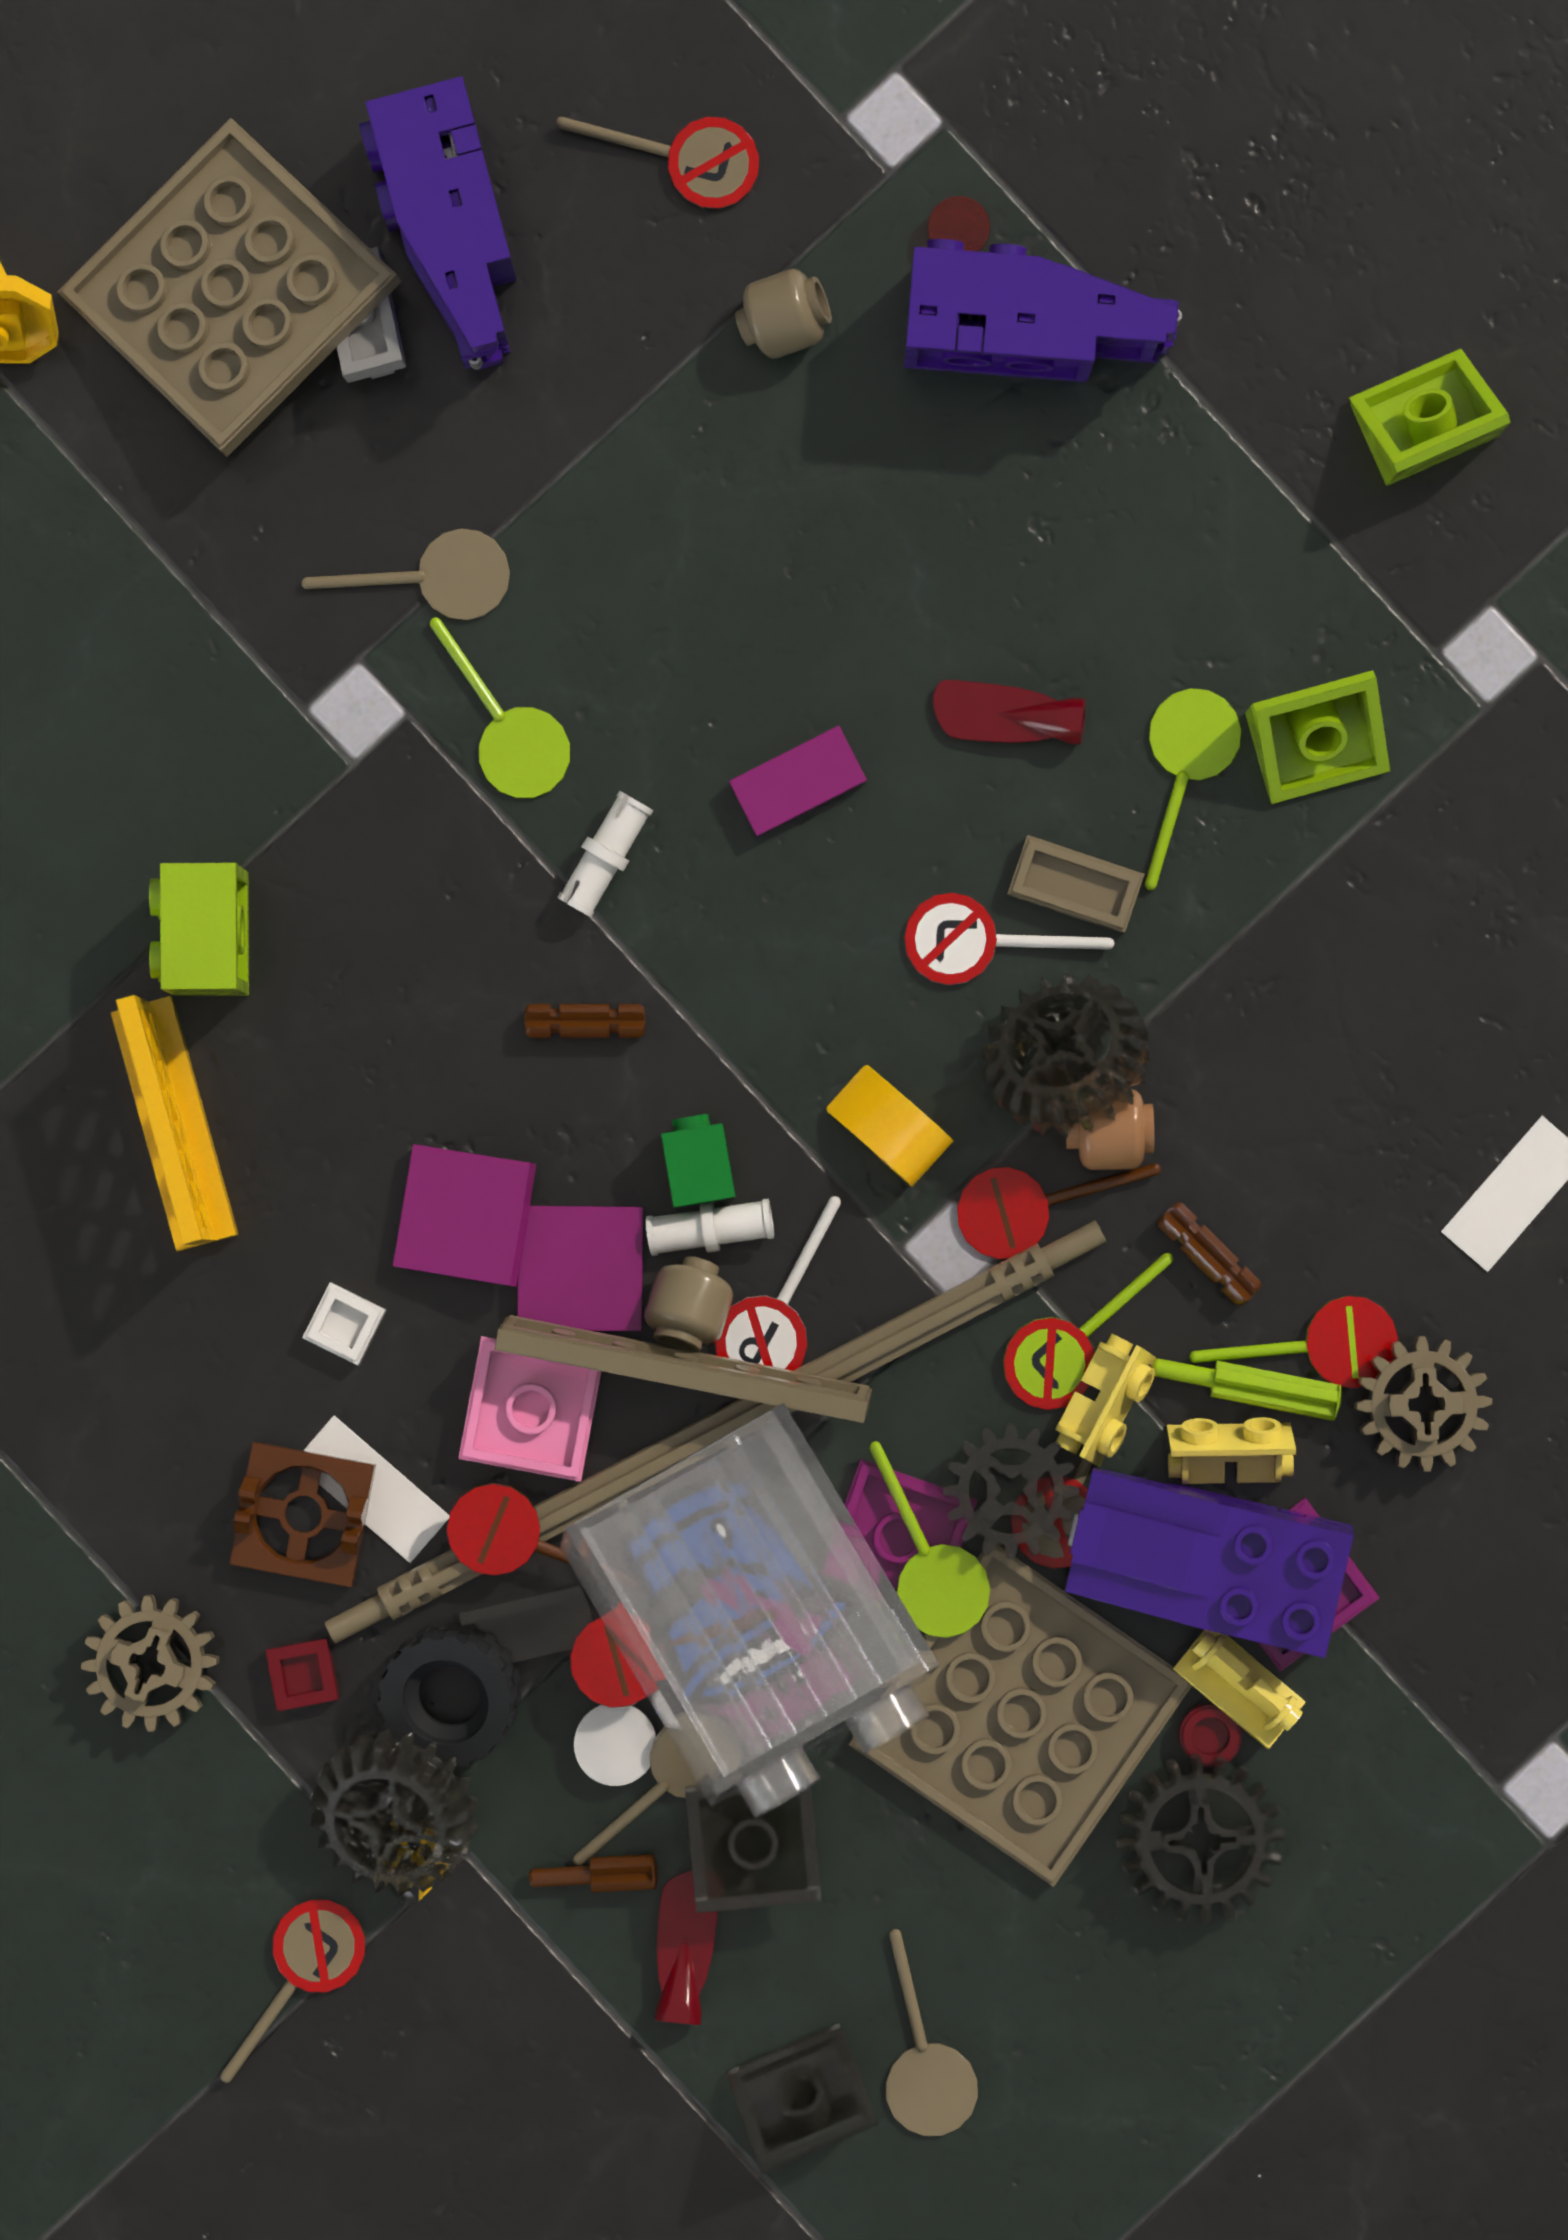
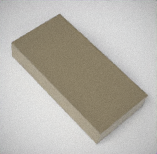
M1027 835L1007 895L1124 934L1145 874Z

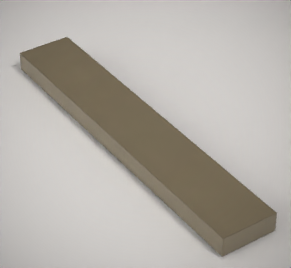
M514 1315L506 1317L498 1328L494 1349L860 1423L865 1421L872 1389L867 1385Z

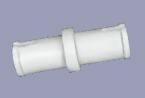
M620 790L616 795L618 797L594 838L592 839L587 836L581 847L586 852L562 893L560 892L557 897L589 917H592L594 914L593 910L617 869L624 871L629 860L624 857L648 816H651L654 811Z
M769 1198L758 1202L717 1208L714 1207L713 1202L701 1203L700 1210L655 1217L652 1215L646 1216V1232L651 1256L658 1255V1253L706 1247L707 1253L720 1251L721 1244L774 1238V1224Z

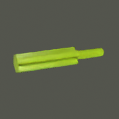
M1157 1358L1152 1366L1155 1369V1377L1210 1387V1397L1330 1421L1335 1420L1340 1408L1341 1385L1222 1361H1216L1215 1369Z

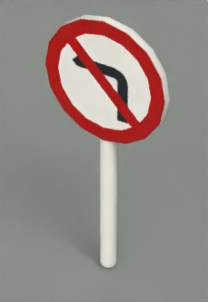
M957 893L934 895L921 903L909 918L904 937L907 956L916 970L929 980L946 985L966 983L983 973L993 959L995 947L1109 950L1115 944L1114 940L1109 937L996 934L994 921L985 907L970 896Z

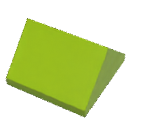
M1458 349L1349 397L1351 408L1386 486L1499 437L1511 423L1508 412L1462 349Z
M1373 670L1256 702L1245 712L1271 804L1390 772L1377 678Z

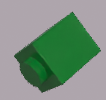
M709 1114L672 1120L674 1132L662 1133L661 1137L674 1208L736 1198L723 1123L710 1125Z

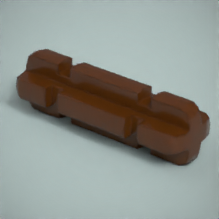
M529 1004L524 1011V1031L531 1038H551V1033H560V1038H610V1033H619V1038H640L645 1033V1009L640 1004H619V1009H610L609 1004H560V1008H551V1004Z
M1177 1202L1173 1204L1159 1218L1157 1222L1159 1228L1172 1241L1178 1239L1182 1243L1180 1249L1214 1283L1219 1281L1224 1286L1221 1290L1234 1304L1241 1306L1247 1303L1259 1291L1261 1287L1260 1280L1247 1267L1244 1266L1241 1269L1236 1264L1239 1259L1205 1225L1200 1227L1195 1222L1197 1217L1184 1203Z

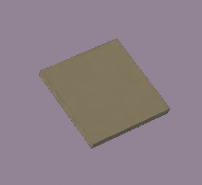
M230 118L57 292L222 454L228 457L402 281L388 265L243 128Z
M989 1539L977 1556V1560L986 1570L990 1585L988 1607L980 1621L965 1633L947 1638L924 1633L852 1737L849 1745L1054 1887L1192 1685L1173 1670L1174 1666Z

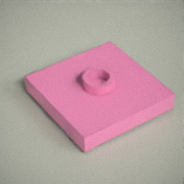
M481 1336L458 1459L581 1482L602 1371L494 1350L495 1338Z

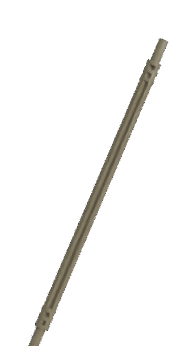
M1096 1220L1042 1248L1037 1243L794 1371L852 1382L1054 1277L1052 1270L1107 1241ZM738 1399L535 1505L540 1523L539 1540L545 1542L796 1410L744 1399ZM452 1549L377 1587V1595L324 1623L332 1640L337 1644L389 1616L394 1621L483 1573H477L462 1564Z

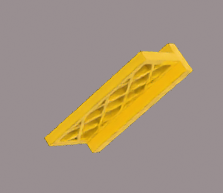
M136 995L117 999L118 1010L110 1013L176 1251L186 1250L238 1235L173 997L168 996L150 1002Z

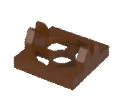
M252 1442L247 1474L244 1476L239 1489L240 1503L234 1516L235 1537L229 1565L353 1587L376 1464L261 1442ZM292 1468H302L298 1490L288 1494L284 1500L260 1496L263 1489L276 1475ZM322 1472L328 1474L342 1487L349 1504L347 1512L329 1509L325 1499L318 1493ZM298 1496L313 1498L321 1508L320 1523L314 1530L309 1532L295 1530L286 1518V1510L289 1503ZM256 1515L279 1519L282 1528L290 1535L286 1557L277 1554L264 1541L257 1525ZM324 1528L344 1531L341 1542L329 1554L315 1560H305L309 1538L318 1535Z

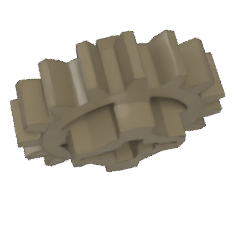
M1415 1336L1413 1351L1407 1352L1406 1348L1399 1341L1390 1343L1393 1359L1388 1362L1374 1355L1370 1361L1378 1371L1375 1379L1359 1377L1357 1382L1364 1389L1370 1391L1369 1399L1354 1403V1409L1369 1412L1371 1420L1359 1428L1361 1434L1378 1433L1381 1438L1377 1442L1374 1451L1382 1456L1392 1448L1396 1449L1395 1465L1401 1468H1405L1408 1465L1412 1456H1417L1419 1467L1424 1472L1431 1471L1433 1456L1439 1455L1440 1459L1447 1466L1455 1465L1456 1459L1453 1449L1459 1446L1462 1449L1473 1452L1477 1447L1468 1436L1471 1429L1487 1430L1489 1427L1486 1421L1477 1417L1478 1408L1492 1405V1398L1477 1395L1475 1388L1487 1379L1485 1373H1467L1465 1369L1473 1357L1468 1352H1463L1454 1359L1450 1358L1451 1342L1441 1339L1436 1345L1434 1352L1429 1351L1425 1336ZM1434 1363L1448 1370L1455 1377L1462 1391H1449L1437 1380ZM1409 1365V1368H1407L1408 1379L1395 1393H1384L1392 1376L1401 1368ZM1425 1385L1426 1394L1437 1397L1438 1405L1436 1409L1427 1410L1426 1420L1421 1422L1420 1413L1409 1410L1408 1402L1409 1399L1419 1397L1420 1387ZM1452 1414H1462L1454 1431L1445 1439L1437 1442L1440 1426ZM1384 1416H1398L1410 1427L1412 1444L1396 1436L1388 1426Z
M153 1594L143 1597L141 1610L139 1611L135 1610L128 1599L118 1603L121 1619L117 1621L114 1617L106 1613L98 1619V1622L106 1632L103 1637L90 1635L85 1640V1644L91 1649L96 1650L97 1654L96 1658L82 1662L81 1669L96 1672L98 1678L97 1681L86 1688L88 1695L104 1692L108 1698L100 1710L104 1715L117 1708L123 1710L122 1726L125 1728L132 1726L138 1716L144 1717L147 1731L153 1732L158 1729L161 1715H165L173 1727L183 1722L180 1706L184 1705L189 1710L197 1712L203 1704L195 1694L196 1690L211 1691L215 1687L216 1682L204 1675V1669L217 1665L219 1663V1656L205 1654L203 1646L209 1643L215 1636L212 1631L196 1633L193 1627L200 1617L197 1611L190 1613L184 1618L178 1616L179 1600L176 1598H171L163 1610L157 1609ZM153 1621L146 1637L134 1642L118 1637L130 1625ZM176 1632L181 1635L188 1646L191 1663L180 1659L173 1643ZM158 1643L156 1648L159 1651L157 1661L165 1665V1670L157 1671L149 1677L148 1681L143 1683L145 1677L142 1675L144 1665L136 1661V1656L145 1654L151 1650L154 1644ZM110 1663L121 1668L128 1683L125 1693L116 1685L111 1673ZM164 1684L175 1688H183L175 1698L167 1702L148 1704L154 1690Z

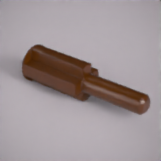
M654 1853L591 1857L590 1866L535 1868L529 1871V1884L532 1887L591 1884L592 1893L656 1890L658 1883V1865Z

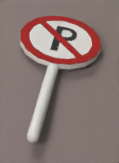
M833 1196L829 1199L777 1299L766 1295L747 1297L730 1307L722 1336L715 1343L717 1356L791 1371L796 1370L802 1365L807 1349L806 1328L798 1313L788 1303L841 1204L839 1197Z

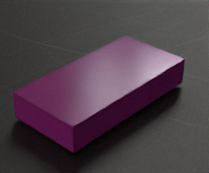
M838 725L730 780L729 784L758 838L866 783L867 779Z

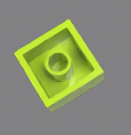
M160 863V878H151L149 884L151 916H158V920H160V941H151L149 965L151 978L158 979L161 982V990L174 996H249L248 872L237 863Z

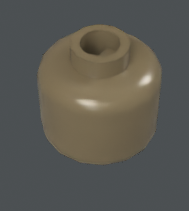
M796 268L785 270L747 285L743 294L744 308L735 312L737 326L747 346L757 344L759 349L772 359L780 358L819 343L824 337L825 325L832 321L829 302L819 280L815 276L808 278Z
M684 1257L682 1264L666 1265L657 1272L644 1311L647 1325L655 1331L653 1338L656 1342L665 1346L700 1352L702 1346L712 1345L721 1338L733 1300V1292L730 1285L717 1276L719 1272L717 1265L697 1257Z

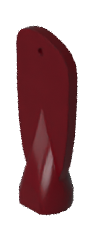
M960 680L941 681L937 684L934 691L933 705L937 720L943 731L953 738L999 743L1038 742L1056 738L1068 744H1082L1086 715V699L1073 697L1057 701L1042 693L1018 687Z
M699 1869L684 1872L670 1879L663 1887L660 1897L657 1935L658 1978L662 1994L656 2006L655 2021L701 2025L702 2009L699 1995L706 1982L713 1955L721 1888L719 1877L708 1870Z

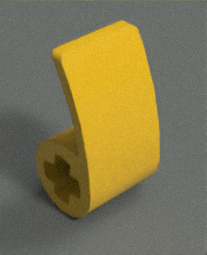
M865 1065L859 1070L826 1109L830 1115L862 1141L883 1163L911 1187L916 1184L953 1142L935 1122L869 1065Z

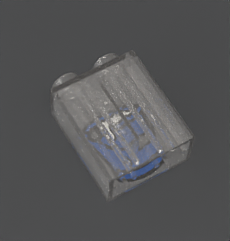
M784 1403L564 1529L560 1545L562 1552L711 1807L740 1791L754 1817H760L821 1780L805 1753L809 1749L848 1727L862 1752L866 1754L906 1732L929 1716L913 1688L927 1681L939 1666V1663Z

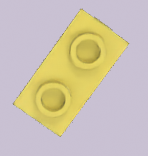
M1112 1333L1106 1344L1103 1342L1099 1343L1081 1379L1084 1383L1100 1390L1098 1397L1093 1401L1074 1392L1055 1428L1056 1431L1060 1432L1055 1442L1056 1445L1077 1455L1083 1444L1084 1447L1079 1456L1098 1467L1101 1466L1105 1456L1110 1458L1119 1449L1127 1430V1426L1123 1421L1133 1402H1140L1146 1396L1155 1377V1369L1151 1367L1156 1357L1136 1345L1131 1356H1129L1133 1344Z
M1256 1417L1248 1419L1244 1424H1217L1210 1419L1195 1418L1184 1421L1182 1425H1167L1170 1454H1168V1478H1180L1181 1484L1225 1483V1462H1236L1237 1483H1281L1282 1477L1293 1476L1294 1474L1293 1455H1296V1446L1290 1423H1280L1272 1418Z
M1203 1630L1173 1668L1174 1671L1267 1750L1270 1749L1284 1729L1288 1731L1303 1713L1300 1709L1305 1704V1701L1228 1635Z

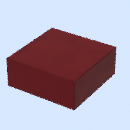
M329 1637L265 1650L277 1711L334 1701L340 1698Z

